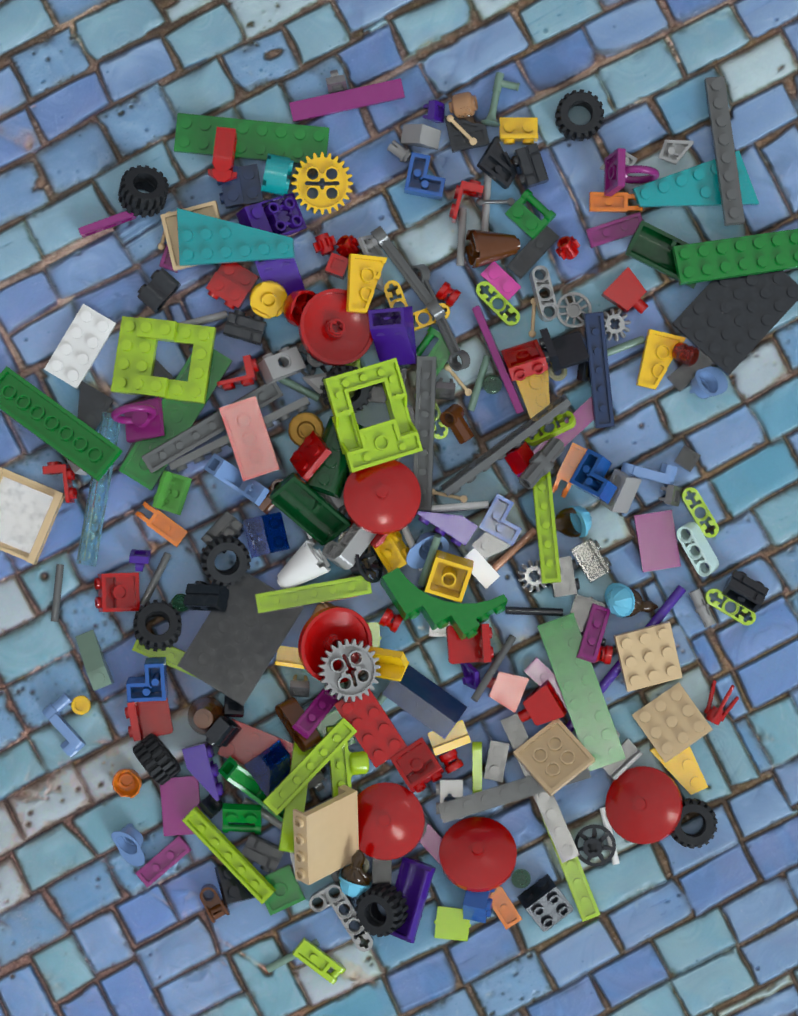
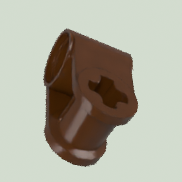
M212 884L203 886L200 892V900L211 922L215 923L216 919L224 915H230L227 905H224L217 888ZM211 890L214 893V897L206 898L204 891Z

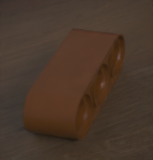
M294 697L275 706L276 714L302 752L315 747L321 741L320 734L316 729L306 739L292 728L304 713V710Z

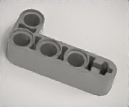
M353 523L340 542H328L324 546L322 554L336 566L348 570L356 563V554H359L360 557L376 534L367 532Z
M332 882L311 895L309 906L313 911L320 912L332 906L356 947L362 952L369 951L372 948L373 937L369 931L362 932L363 938L365 940L369 939L368 945L360 944L361 937L359 933L364 930L363 925L356 930L351 929L349 926L351 921L360 922V920L356 919V914L358 913L355 911L350 898L342 892L340 883ZM333 887L338 888L340 894L336 897L331 896L329 890ZM316 897L321 898L323 905L320 907L315 906L313 899ZM347 904L350 907V911L342 913L339 910V906Z

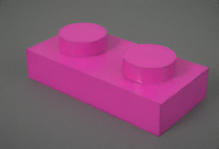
M492 262L481 273V276L507 301L521 288L496 262Z

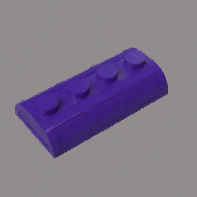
M403 857L395 887H397L396 890L398 892L401 891L403 893L402 897L407 900L405 904L409 908L406 911L408 917L406 922L390 935L409 943L415 942L436 867L419 860Z

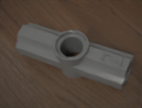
M555 437L551 438L543 449L534 454L529 460L530 464L518 477L519 483L529 490L532 489L542 476L552 470L555 460L565 449L564 443Z

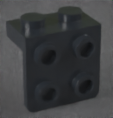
M547 328L540 330L541 338L538 339L541 349H545L546 352L543 353L547 363L551 364L553 372L589 360V355L580 332H573L551 340Z
M548 874L517 897L525 910L544 932L573 911L572 905Z

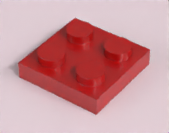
M312 431L289 460L300 476L308 482L332 452L320 435Z

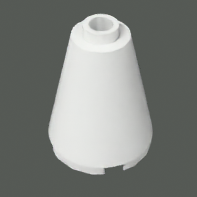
M306 540L277 574V583L282 589L299 586L331 570L328 568L330 563L320 549L316 550L313 547L315 543L311 540Z

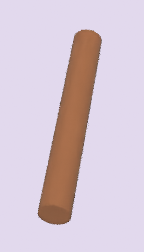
M532 527L491 567L497 572L537 534V530Z

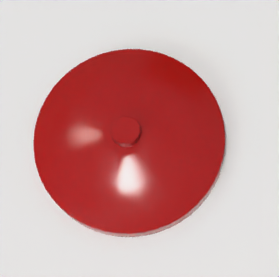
M328 289L316 294L305 304L299 317V335L305 349L316 360L332 366H343L358 360L368 351L373 341L369 328L368 311L365 314L346 312L347 290Z
M391 460L351 473L344 486V505L350 519L361 529L373 534L395 533L405 528L415 518L421 502L420 485L414 473L407 466L396 460Z
M340 606L324 608L309 618L300 633L298 641L299 658L305 670L318 680L323 679L324 676L318 675L319 672L323 671V668L318 667V665L324 664L320 657L326 658L327 655L324 651L331 652L330 645L337 647V641H340L343 645L344 639H348L349 644L352 639H356V645L363 641V648L366 645L372 647V634L364 618L357 612ZM357 652L351 655V661L356 663L359 660ZM343 654L342 657L348 667L346 673L350 674L353 678L351 671L354 669L348 666L346 655ZM339 659L333 662L334 670L341 668L342 664ZM343 678L340 683L346 682L348 679Z
M647 766L634 767L624 771L611 784L605 803L608 821L615 832L625 840L637 844H653L668 837L677 827L683 807L681 793L674 780L665 772Z
M383 782L371 785L358 794L359 849L363 853L379 860H394L407 855L418 845L425 828V815L420 801L409 789L396 783Z
M470 817L455 823L448 829L440 844L439 858L444 874L453 884L467 891L485 892L499 887L511 876L516 865L517 849L513 836L501 823L486 817Z

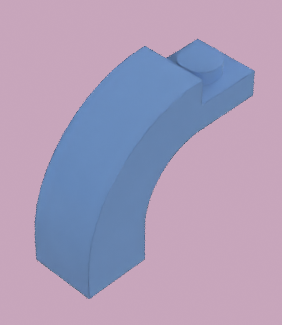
M215 453L204 468L207 472L258 506L261 505L270 491L254 479L243 481L239 469Z

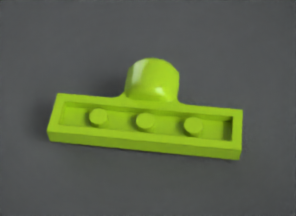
M326 727V733H328L333 727ZM348 742L329 760L332 798L338 796V787L346 785L352 788L351 778L353 775L367 774L369 771L367 753L364 751L350 752Z

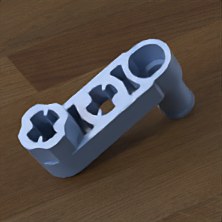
M623 462L621 471L628 476L635 477L636 475L669 485L674 484L678 470L677 466L667 463H661L659 471Z
M64 692L60 698L53 704L50 703L42 712L66 739L60 746L72 758L86 743L61 716L60 712L73 702Z

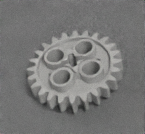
M344 639L343 645L340 641H337V647L330 645L332 651L325 650L324 652L327 657H320L324 664L318 665V667L323 668V671L318 673V675L324 676L320 680V683H326L323 689H331L329 695L332 696L336 693V699L338 700L343 696V701L347 702L348 697H350L352 702H355V696L362 700L363 693L369 696L368 689L375 690L372 684L379 683L375 676H381L380 673L376 672V669L381 668V666L375 665L379 658L372 657L375 651L368 652L369 645L363 648V641L356 645V639H352L350 644L348 639ZM357 652L359 655V660L356 663H353L351 661V655ZM343 654L346 655L348 666L354 669L351 671V674L356 681V686L353 685L351 675L346 673L348 667L342 657ZM339 659L342 664L341 668L334 670L333 662ZM364 670L366 672V678L363 681H360L358 679V673ZM343 678H347L349 682L345 688L340 686V681Z

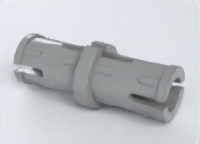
M700 588L688 593L696 608L695 612L699 614L704 627L707 628L714 625L716 621L710 612L709 604L704 600Z

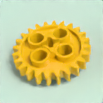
M321 152L320 157L313 153V159L306 156L307 162L300 161L302 167H295L299 173L292 174L297 179V181L291 182L292 185L297 186V188L292 190V192H298L295 199L301 198L300 206L306 203L307 211L311 207L314 208V214L318 209H320L322 215L324 214V209H327L329 214H331L332 207L338 211V204L345 205L343 198L350 199L346 193L352 192L348 188L349 185H353L352 181H348L352 174H346L350 168H343L342 166L345 161L343 160L338 163V156L331 159V153L327 157H324L323 152ZM311 168L318 171V176L314 179L309 178L307 175V171ZM330 168L337 171V176L334 179H330L326 175L327 170ZM320 178H324L325 182L338 181L339 185H325L324 188H320L319 184L306 185L305 182H319ZM316 188L318 190L317 197H309L307 194L308 189ZM329 188H335L337 196L330 198L327 196L326 191Z

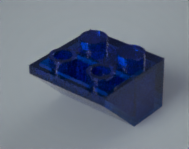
M281 512L242 520L251 558L290 549Z
M280 740L245 764V767L266 797L290 772L291 755Z

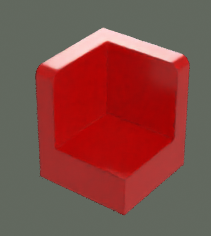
M331 253L325 272L344 280L348 270V258Z
M525 441L518 448H512L508 451L505 460L517 475L530 464L529 460L534 453Z

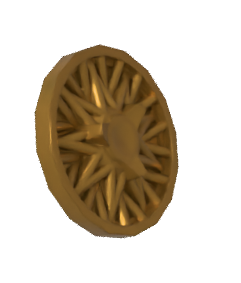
M299 413L289 423L288 433L290 439L298 446L302 445L305 438L312 431L318 433L321 438L323 436V423L313 413Z

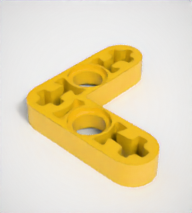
M394 280L388 281L384 286V293L389 307L393 308L397 302H402L407 307L408 305L400 284ZM393 284L394 287H398V289H396L397 297L399 295H401L402 297L397 298L392 302L390 301V298H394L392 292L387 291L389 289V285ZM439 303L442 309L447 310L445 312V318L447 319L450 315V308L445 303ZM427 308L413 313L415 322L418 327H414V331L436 324L435 320L432 321V316ZM421 313H426L429 316V321L426 324L418 321V316Z

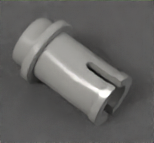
M395 140L387 148L388 151L400 159V162L407 163L411 158V150L405 149Z

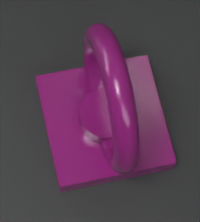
M618 148L605 158L604 196H613L625 187V183L643 184L655 181L659 178V171L649 166L625 165L626 149ZM630 173L649 174L645 176H627Z
M159 397L126 404L114 409L111 413L113 421L125 424L126 441L129 443L165 436L162 399Z

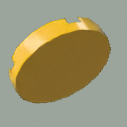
M263 281L257 284L251 291L249 296L251 308L255 314L262 318L270 319L271 317H277L283 313V304L287 293L278 282Z

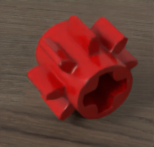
M323 233L315 237L316 242L313 243L316 253L320 252L322 256H325L335 251L333 246H336L337 243L334 235L329 237L328 233Z
M344 235L337 241L339 248L336 251L340 256L349 258V254L359 253V248L357 247L359 246L358 240L352 235L349 237Z
M564 236L557 242L559 248L555 251L563 260H571L578 255L579 251L577 248L580 247V244L573 236Z

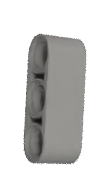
M539 265L530 272L529 279L539 318L544 322H550L557 316L558 307L549 271L545 266ZM535 271H541L544 278L542 280L537 279ZM541 289L546 290L548 298H542L539 291ZM544 308L552 310V317H547L544 314Z

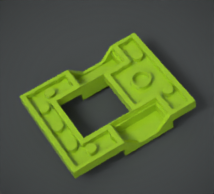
M122 316L111 392L148 395L170 400L205 404L216 328L177 323L176 321ZM158 341L193 345L188 381L153 376Z
M397 358L323 379L333 412L332 420L342 454H345L350 473L423 451L418 431L411 421L407 408V393ZM382 382L387 398L385 403L390 420L359 429L348 392Z

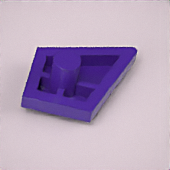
M461 663L464 675L462 678L463 684L476 690L481 682L480 672L471 663Z

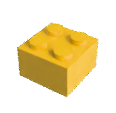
M437 550L427 578L425 592L462 603L473 570L474 561Z

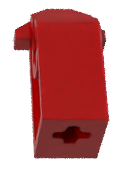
M217 127L212 162L214 168L208 169V175L217 182H228L237 178V172H233L237 144V133L234 128Z

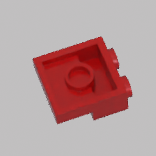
M236 262L222 263L218 271L211 278L206 289L209 291V296L216 300L218 298L225 301L224 305L234 310L235 307L240 309L259 276Z
M537 339L501 350L502 358L512 381H522L528 376L540 375L544 371L549 370L546 357Z
M139 572L98 574V578L94 579V587L98 589V597H95V607L99 608V612L139 611Z
M422 737L390 758L412 793L415 791L417 793L422 792L427 787L425 784L431 780L433 782L440 780L443 777L442 773L445 772Z

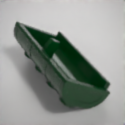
M642 220L625 251V255L678 281L672 248L688 243ZM696 283L685 284V285H687V286H689L690 288L694 289Z
M330 416L322 440L332 453L308 482L305 481V483L317 492L340 499L350 471L345 454H342L332 420L333 416ZM358 424L359 429L364 428L362 425Z
M294 472L283 479L269 496L273 505L322 546L335 539L351 525V521Z

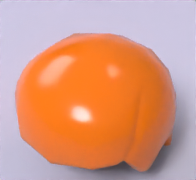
M120 769L114 775L112 785L120 797L134 798L141 789L142 781L140 775L135 770Z

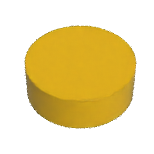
M84 695L75 697L72 700L73 702H71L73 712L78 715L86 714L91 708L90 699Z

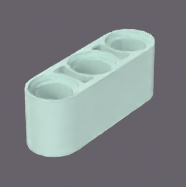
M688 522L677 530L679 542L696 572L703 577L709 576L719 567L716 555L697 523Z

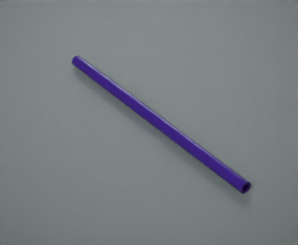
M678 585L645 627L660 624L686 590ZM619 659L599 683L602 693L607 690L621 672ZM570 719L565 726L572 733L574 727Z

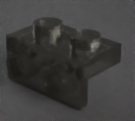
M591 538L570 550L590 583L610 572L609 567L612 566L606 556L602 557L599 552L601 547L597 540L593 541Z

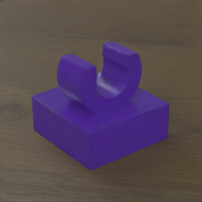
M429 100V104L423 105V108L428 109V115H423L422 118L435 123H444V103L437 100Z
M131 550L129 563H135V571L143 572L145 564H149L151 550Z

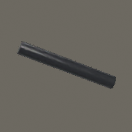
M506 607L505 614L563 616V608Z

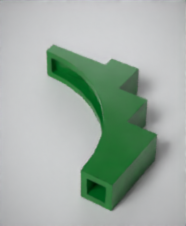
M399 568L382 576L380 582L404 621L409 618L411 620L416 618L421 612L432 630L442 629L450 622L461 640L474 637L480 624L487 621L490 615L494 613L497 615L503 612L508 602L504 594L479 603L460 604L447 602L432 597L418 589L404 576Z
M230 756L218 772L228 782L243 791L282 822L284 809L276 816L262 802L274 788L269 786L258 774Z

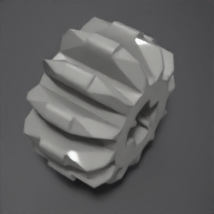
M613 308L610 309V315L606 311L603 313L606 318L604 319L605 334H609L607 337L609 341L612 335H614L615 341L619 340L618 334L625 338L626 335L623 331H630L625 325H629L631 321H624L628 315L624 314L621 317L622 310L620 309L616 314ZM612 320L613 322H618V329L615 330V327L613 329L610 327Z
M529 560V568L524 564L521 565L526 571H518L519 575H524V578H519L518 582L526 581L522 588L525 589L529 584V592L533 591V586H535L537 592H540L539 584L543 588L547 586L542 584L541 571L538 567L539 560L535 561V566ZM533 570L537 571L536 574L539 575V579H535V582L531 581L532 578L529 577V573H533Z

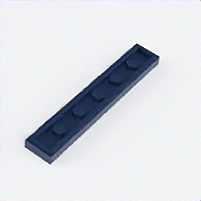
M603 311L584 313L594 427H613L615 424Z

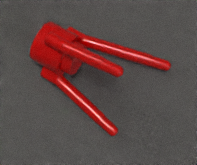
M713 680L704 713L707 714L705 719L719 725L721 721H724L726 715L739 700V697L736 696L725 711L722 710L735 687L731 685L719 708L716 706L711 708L716 680Z

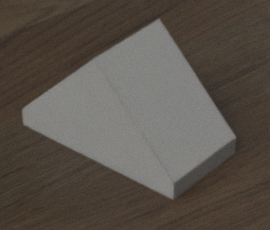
M404 124L400 144L438 150L441 130L424 124Z

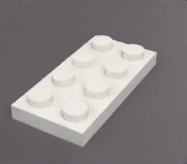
M83 304L44 370L78 389L81 381L84 380L117 324Z

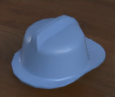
M713 366L696 371L695 376L691 380L692 389L689 392L690 394L695 393L701 399H707L724 393L728 388V381L723 372Z
M426 532L418 537L416 544L410 548L406 556L407 564L411 568H423L434 534L437 533ZM442 536L437 550L447 552L449 543Z
M131 823L127 824L120 831H114L111 834V838L121 856L133 866H142L145 862V856L141 849L143 844L142 834Z

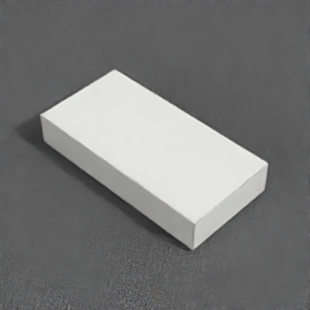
M475 548L464 557L474 561L472 575L485 589L500 577Z

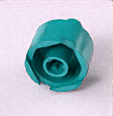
M268 153L261 191L282 196L287 194L290 179H287V175L291 176L294 161L290 160L289 157Z

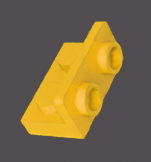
M499 118V138L503 144L513 145L515 142H523L524 145H531L538 141V118Z
M399 531L388 534L384 543L374 548L388 573L407 564L406 556L410 549L406 547Z

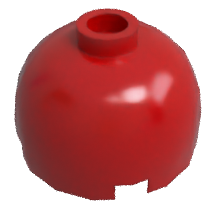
M301 289L293 291L286 297L283 304V313L290 324L298 327L303 307L316 293Z

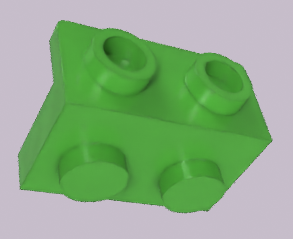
M164 470L160 477L158 490L154 495L152 506L181 515L192 479Z

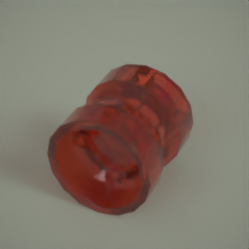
M679 342L673 348L672 357L676 361L692 366L699 358V350L696 347Z

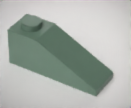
M94 629L75 636L93 690L95 691L113 684V677Z

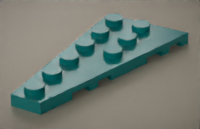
M738 150L735 152L742 204L758 205L759 201ZM715 159L632 189L639 207L722 205Z
M177 208L180 266L295 258L294 239L291 237Z

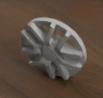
M567 293L557 303V318L566 327H581L584 325V320L579 315L586 313L582 310L587 306L589 309L588 313H592L591 303L581 293ZM568 296H572V303L568 302ZM574 296H579L581 299L576 302ZM562 300H565L567 306L560 305ZM585 300L587 304L581 307L579 303ZM559 308H566V312L559 313ZM567 315L565 322L560 316ZM569 317L573 318L572 325L567 324ZM576 318L582 323L575 325Z

